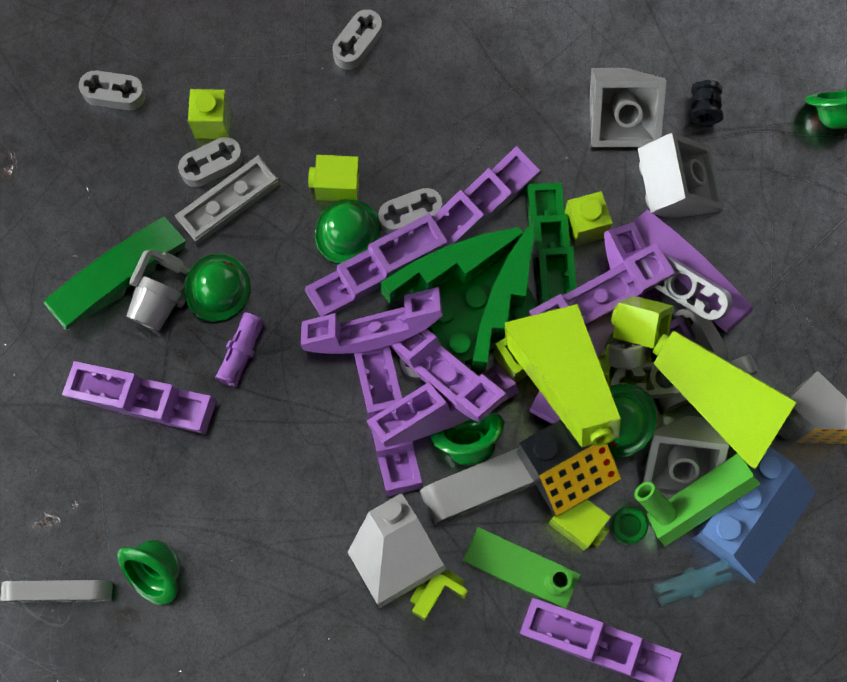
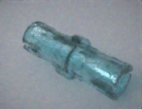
M722 558L717 562L696 570L690 567L685 569L684 574L660 583L657 582L654 584L655 594H661L671 590L670 593L657 597L661 606L665 607L670 603L691 595L694 598L703 595V591L727 582L730 583L734 580L732 571L716 575L717 572L730 568L726 559Z

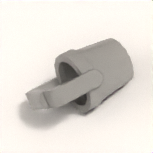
M145 250L130 279V284L136 286L126 317L143 326L160 331L174 306L182 308L185 304V281L180 292L167 285L142 276L150 258L157 260L158 264L176 273L181 272L188 275L191 268L184 265V260L166 251L161 254L155 250Z

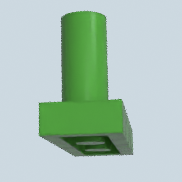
M737 453L669 499L651 482L640 484L635 490L634 496L648 511L646 515L658 540L666 547L761 484L751 467Z
M477 527L462 560V563L564 609L567 608L581 575Z

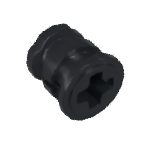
M704 80L692 85L691 93L693 97L691 99V108L693 110L689 113L691 122L698 125H714L723 120L724 113L721 110L722 97L720 96L723 92V87L719 82Z

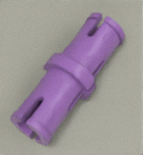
M243 313L233 339L229 340L226 345L227 353L215 379L226 385L237 387L248 359L253 358L255 353L253 347L265 324L264 320L251 313Z

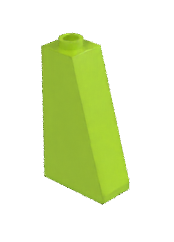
M578 304L505 322L506 344L509 351L581 447L592 444L594 446H603L612 442L615 438H619L621 418Z
M673 331L670 337L663 334L652 352L658 356L653 364L749 466L756 469L797 403L796 400L677 331Z

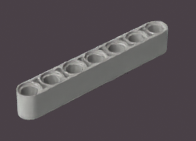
M652 399L657 409V425L655 428L657 430L666 426L654 399ZM518 448L422 488L420 493L433 525L443 524L536 485L517 455Z

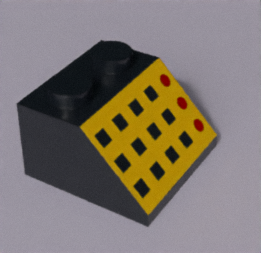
M561 419L521 441L518 445L517 455L555 517L621 480L608 444L603 446H594L592 444L581 447Z

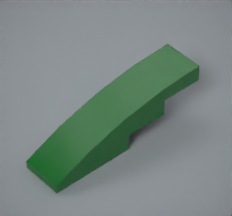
M562 182L527 184L526 186L529 227L534 228L532 256L540 305L560 294L563 296L577 288L574 247L570 246L568 214H565Z
M163 216L81 270L46 298L44 305L64 329L67 330L125 296L126 288L131 286L130 279L145 250H155L161 254L166 251L174 255L185 248L186 240ZM150 258L142 276L147 277L154 273L158 261Z
M520 227L481 234L448 245L412 262L381 282V294L391 304L417 284L423 290L439 287L455 274L465 285L511 252L523 231Z
M533 227L525 229L507 256L492 287L480 322L471 370L486 371L491 337L504 339L505 322H508L510 305L523 307L527 292L534 235Z

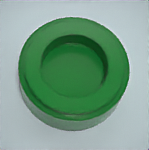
M630 506L623 507L611 517L609 529L617 542L623 545H634L646 536L648 520L641 510Z

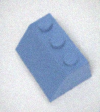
M771 447L767 449L756 469L751 467L761 485L704 521L692 538L753 583L758 581L816 494L797 466Z

